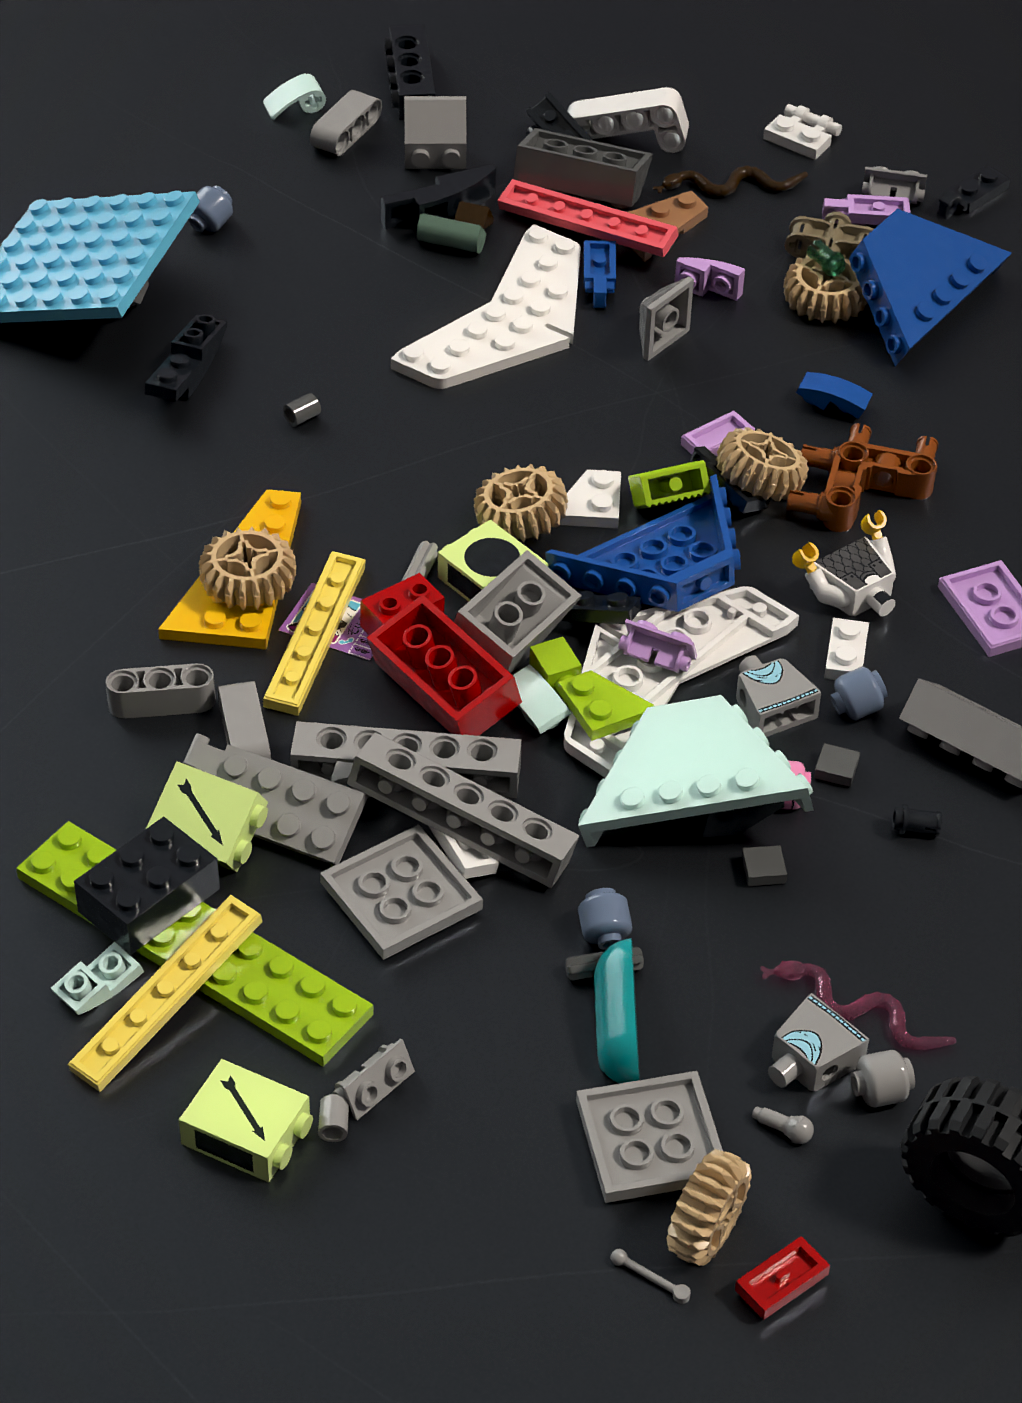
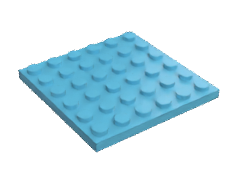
M177 190L161 194L147 192L142 195L127 196L126 194H119L113 197L91 196L82 199L67 197L61 200L46 201L45 199H39L32 202L23 217L16 223L14 229L0 246V323L122 318L200 203L196 191L181 192Z

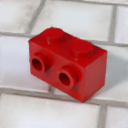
M418 573L360 600V627L368 635L372 634L422 595L427 597L444 613L445 597L421 573Z

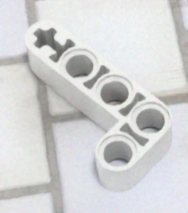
M658 88L580 100L569 105L567 111L592 139L654 130L660 148L671 153L679 152L684 148L689 128L682 98L679 92L672 88Z

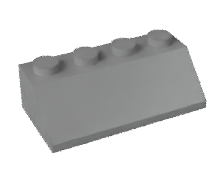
M918 678L899 719L909 723L907 730L924 739H927L929 734L940 739L939 747L957 756L960 755L961 751L974 757L971 762L972 764L988 772H992L995 767L1007 773L1004 778L1005 781L1022 788V726L939 684Z

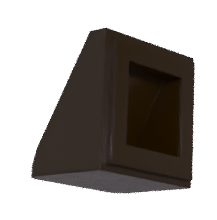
M461 201L458 204L454 220L480 225L485 229L493 223L494 218L489 207Z

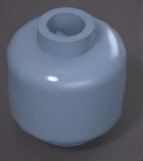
M203 186L196 193L200 203L188 221L199 232L206 230L215 233L232 216L233 201L228 192L219 186Z
M864 666L836 678L834 682L835 693L830 695L837 713L840 715L845 712L854 721L882 709L884 698L888 697L887 689L879 673L876 670L871 672Z
M599 888L590 891L578 906L584 940L590 944L598 945L602 950H606L614 943L625 939L633 930L627 899L620 893H616L612 888Z

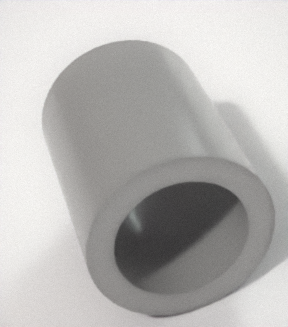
M330 1094L320 1100L318 1135L321 1139L328 1142H339L347 1137L349 1104L346 1097Z

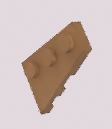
M691 190L629 211L628 213L676 226L678 234H684L707 218L708 206ZM633 249L644 262L652 257L650 253Z

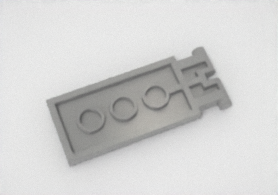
M196 733L183 764L254 790L268 801L267 818L263 826L256 829L254 837L333 866L340 863L368 797L365 793L229 744L225 751L208 745L210 741L208 737Z

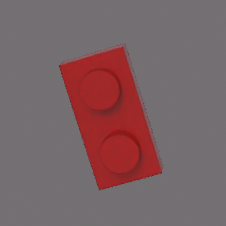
M800 1236L736 1280L735 1291L765 1320L828 1276L830 1264Z

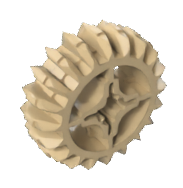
M820 251L816 256L807 254L805 259L797 258L796 263L790 264L784 278L785 301L789 302L790 309L797 310L798 316L807 315L809 321L820 319L823 323L824 320H831L834 324L837 319L848 321L850 316L857 317L859 311H863L865 305H867V300L863 296L856 274L851 268L850 261L845 258V254L835 256L831 252L830 255H824Z
M745 427L744 430L735 428L734 431L728 432L727 436L723 438L717 451V468L722 471L721 475L724 478L730 479V484L737 485L741 488V491L750 492L753 496H762L764 500H768L769 497L775 501H780L781 499L788 500L790 490L800 491L808 476V461L802 456L803 453L800 450L794 449L792 443L785 442L783 437L778 438L771 432L765 433L761 429L755 431L749 427Z
M532 464L526 468H521L517 465L515 469L511 470L504 467L503 473H492V479L483 480L482 487L476 489V497L474 498V510L478 524L482 525L488 520H492L515 539H521L523 543L527 538L531 537L538 540V535L541 533L550 534L551 527L560 526V520L566 517V510L568 508L567 492L561 478L556 476L555 471H547L545 466L535 469Z
M253 526L247 531H242L237 527L234 533L224 530L222 538L212 537L211 544L204 545V551L200 555L199 560L200 581L207 592V596H213L216 603L225 602L229 609L239 605L243 611L246 606H254L258 610L260 604L265 603L272 606L274 599L283 600L285 592L291 591V586L296 576L295 555H293V550L290 549L288 541L281 540L279 533L270 535L267 528L260 532L255 531Z
M717 1149L703 1157L702 1162L697 1164L694 1173L690 1175L685 1188L682 1189L680 1199L677 1201V1206L671 1216L672 1221L668 1227L667 1236L669 1251L677 1254L678 1258L699 1266H704L710 1262L711 1258H715L718 1250L722 1248L724 1242L729 1237L731 1230L736 1226L737 1218L742 1212L741 1209L747 1199L746 1195L752 1178L750 1164L742 1161L740 1157L730 1152H723Z

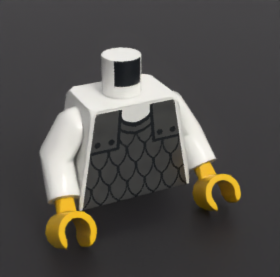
M881 510L874 514L877 525L871 522L869 514L864 516L861 521V529L866 534L872 536L871 541L867 537H863L817 560L819 550L810 542L804 545L802 550L798 549L793 554V564L797 568L807 571L805 577L819 602L837 607L849 616H856L870 608L880 616H886L893 610L895 600L891 597L896 572L887 536L883 537L881 529L887 522L886 515Z

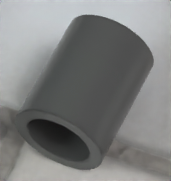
M308 393L283 406L284 417L293 427L321 413L320 403L312 393Z

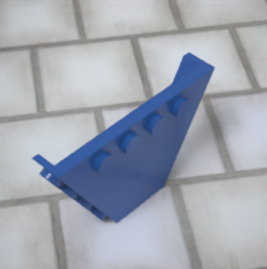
M896 209L862 239L849 257L850 265L856 274L863 296L868 302L874 316V322L880 330L886 350L890 354L895 367L918 342L991 274H995L1012 253L900 209Z
M716 474L710 476L711 491L709 495L579 555L551 549L545 552L548 568L571 587L604 595L623 592L628 594V596L641 597V604L679 612L735 585V570L741 569L739 549H736L735 529L731 528L730 507H727L725 487H719Z

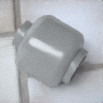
M887 1050L861 1056L857 1062L856 1071L851 1072L850 1075L851 1086L855 1096H862L865 1103L873 1108L903 1102L908 1098L910 1090H913L915 1087V1075L910 1060L907 1057L903 1058L896 1050Z

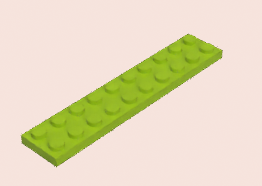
M68 821L16 868L17 877L90 922L78 912L74 880L115 852L116 849ZM201 902L138 949L137 952L162 966L216 909ZM254 932L198 989L323 1067L374 1015L372 1003Z

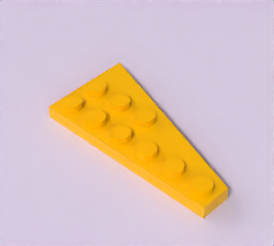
M267 489L238 527L242 531H247L253 526L254 530L259 532L267 528L270 535L279 533L280 539L288 541L291 548L301 506V493ZM199 576L159 627V639L267 649L278 599L273 600L272 606L265 603L260 604L258 610L254 606H246L243 611L239 605L229 609L225 602L216 603L213 596H207Z

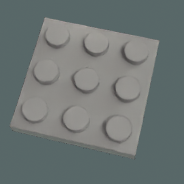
M420 825L412 827L320 873L321 884L383 960L483 909V898Z
M697 1071L576 1091V1103L605 1203L682 1190L688 1183L690 1175L694 1173L697 1164L702 1162L705 1155L714 1149L723 1151Z

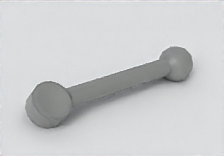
M615 1249L611 1253L610 1257L614 1265H624L673 1294L674 1301L679 1304L689 1301L691 1290L687 1285L679 1284L676 1286L629 1259L626 1252L622 1249Z

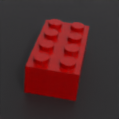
M424 595L420 596L366 637L375 663L451 734L480 736L522 703L515 677Z

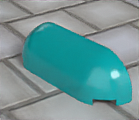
M632 938L618 941L608 947L600 956L594 972L598 1063L601 1071L605 1072L607 1076L619 1084L640 1080Z

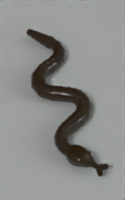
M746 165L744 167H737L730 174L725 184L716 185L711 183L702 174L690 170L669 174L664 177L662 185L654 186L653 190H658V193L661 194L662 189H676L681 185L682 181L688 180L694 182L706 194L724 197L735 192L742 179L752 178L762 187L780 192L794 188L808 176V173L802 172L786 179V181L779 182L772 180L763 170Z

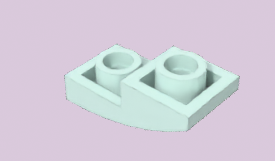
M530 664L513 675L522 703L517 707L520 708L525 720L540 734L555 728L563 719L571 715L569 708L555 690Z
M113 942L88 966L80 961L52 986L51 990L77 1015H80L115 996L144 971L134 958L117 943Z

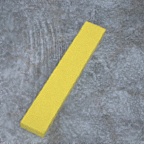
M334 551L331 552L263 698V707L299 716L365 570L366 559Z
M230 895L68 1063L70 1071L101 1092L262 923L261 914Z

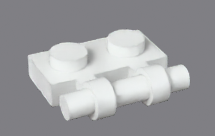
M788 104L784 110V115L786 116L779 114L764 129L763 139L816 160L831 145L832 135L839 136L842 125L833 122V118L829 116L813 114L809 108L802 105L796 107Z

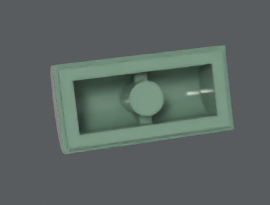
M424 213L420 214L417 227L418 241L478 254L483 249L487 235L480 225Z

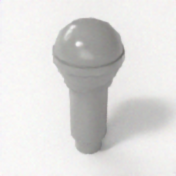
M757 1106L753 1110L752 1118L757 1119L761 1124L784 1132V1135L792 1143L804 1144L811 1139L814 1133L812 1122L803 1115L788 1117L768 1108Z

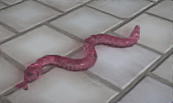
M790 960L782 961L774 969H768L764 966L760 968L764 972L762 975L763 979L768 978L772 974L792 981L798 980L804 975L813 977L816 980V996L845 1020H854L874 1008L885 1009L890 1015V1028L894 1039L903 1047L925 1051L956 1043V1038L953 1036H922L920 1038L911 1036L906 1031V1015L901 1002L890 994L876 991L864 995L848 1005L835 1003L832 998L830 977L824 968L811 963L802 964L799 961Z

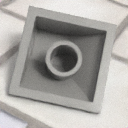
M686 277L665 286L642 301L639 308V331L643 358L649 361L690 331L693 278Z

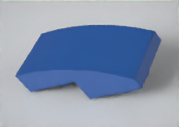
M807 372L795 392L802 396L807 403L816 405L823 411L828 403L832 402L842 412L851 414L857 419L865 411L872 396L871 392L852 382L815 372Z

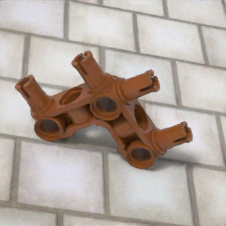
M856 423L850 428L848 441L838 447H834V449L803 444L801 452L803 453L802 456L808 461L807 466L828 470L830 474L825 492H821V494L790 490L786 510L816 515V518L820 519L829 530L845 532L852 528L857 518L861 492H864V490L876 489L892 492L895 496L918 500L926 499L933 492L937 472L935 455L939 446L938 441L934 437H930L929 445H925L927 436H921L917 440L915 452L868 444L872 434L870 427L863 424L862 432L858 433L860 424Z

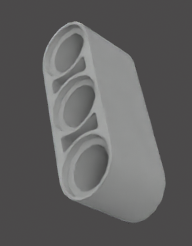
M350 90L314 124L310 133L311 146L341 156L376 123L381 114L382 101L365 93Z
M195 663L119 669L111 672L106 677L105 682L109 712L118 718L202 713L210 710L215 705L216 700L214 673L209 666Z
M255 681L217 686L219 708L227 745L229 744L271 759Z

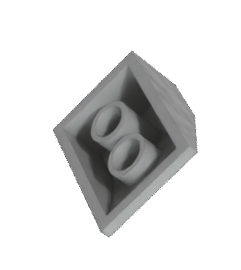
M526 550L457 612L454 623L506 670L512 673L527 660L530 654V646L542 643L579 601L581 594Z

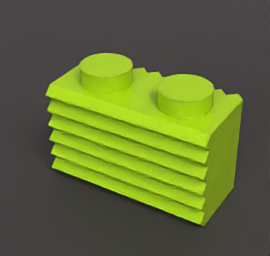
M704 460L628 476L633 504L637 509L709 495L711 491Z

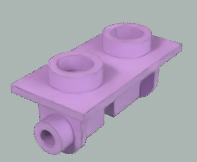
M625 620L629 636L622 635L618 645V649L624 650V655L648 662L652 652L656 651L658 654L654 664L676 673H680L681 670L687 672L691 665V658H697L694 642L685 634L680 632H671L669 634L660 631L654 624L644 620H638V622Z

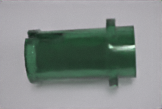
M815 240L813 242L820 249L819 251L811 245L808 247V257L816 261L826 275L837 276L844 271L846 262L843 254L834 252L822 240Z

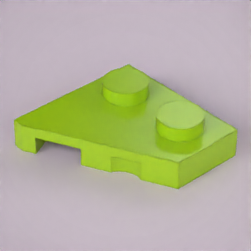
M591 670L558 682L559 695L591 741L632 727L637 720H640L647 707L654 706V704Z

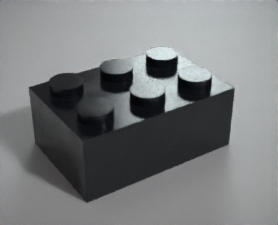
M163 816L74 880L78 912L132 955L220 889L217 858Z

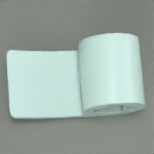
M305 73L288 80L276 88L263 100V103L271 119L275 120L279 114L297 101L303 111L307 113L317 112L325 105L326 96L315 77Z

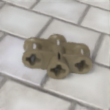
M831 212L825 216L824 220L798 216L791 221L789 227L790 234L787 236L784 245L786 251L797 258H805L807 254L816 256L820 251L824 255H830L831 252L835 256L845 254V258L849 260L850 255L862 241L864 235H868L874 229L868 226L851 224L849 217L841 212ZM838 220L837 228H834L835 221ZM805 225L803 232H800L801 226ZM802 241V246L798 249L799 242Z

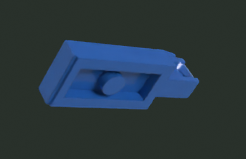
M584 240L585 293H593V308H606L607 293H614V289H616V241Z

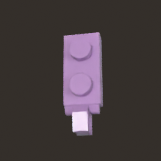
M847 194L845 199L824 198L822 219L824 220L825 216L831 212H841L849 217L851 223L879 225L896 209L910 213L909 199L906 197Z

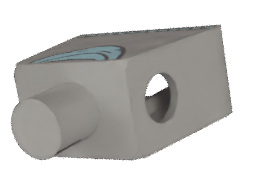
M751 655L740 663L739 670L741 673L738 676L736 698L752 729L758 727L768 737L818 718L821 699L820 690L786 659L779 658L762 664L757 656Z
M811 993L776 1032L772 1049V1058L775 1063L768 1068V1074L771 1080L781 1088H784L796 1079L810 1091H818L856 1070L859 1058L867 1054L869 1038Z

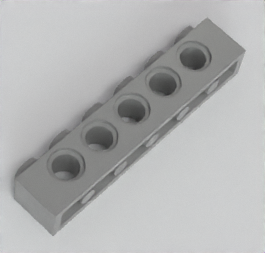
M296 721L290 753L291 767L331 781L337 761L353 763L357 753L376 732L503 797L517 798L522 739Z
M376 732L355 756L347 781L348 785L498 860L500 863L549 888L553 887L569 864L580 836Z

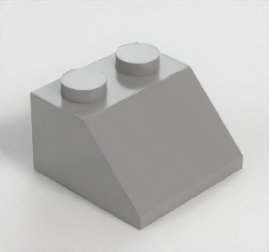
M404 96L405 169H466V96Z

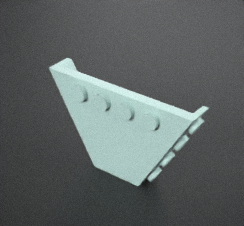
M722 695L647 707L640 720L633 724L630 737L623 749L616 753L613 766L607 777L598 784L596 795L590 806L581 813L578 827L586 847H592L597 844L605 830L795 800L805 812L814 811L810 798L813 789L801 773L795 775L791 771L790 763L780 750L774 752L769 747V742L760 728L755 727L752 729L748 724L746 715L737 704L731 706Z

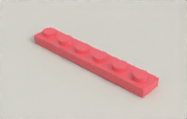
M514 179L511 180L497 200L501 210L606 241H616V244L660 257H665L679 236L676 226Z

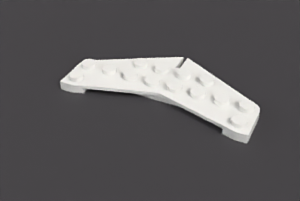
M533 224L525 232L491 302L399 350L391 358V369L430 387L446 389L569 348V343L573 344L581 256L580 245L572 239Z
M748 586L718 592L679 612L658 607L641 610L632 621H648L654 624L660 631L669 634L671 632H680L694 642L697 658H691V665L688 671L684 672L681 670L680 673H676L655 665L654 660L658 654L656 651L652 652L648 662L624 655V650L618 649V645L622 635L629 636L626 625L600 623V627L595 624L582 673L591 670L654 704V706L665 705L669 702L679 684L790 633L798 626L799 615L757 589ZM571 712L564 732V749L568 754L606 778L613 766L616 753L623 749L628 741L632 727L591 741Z

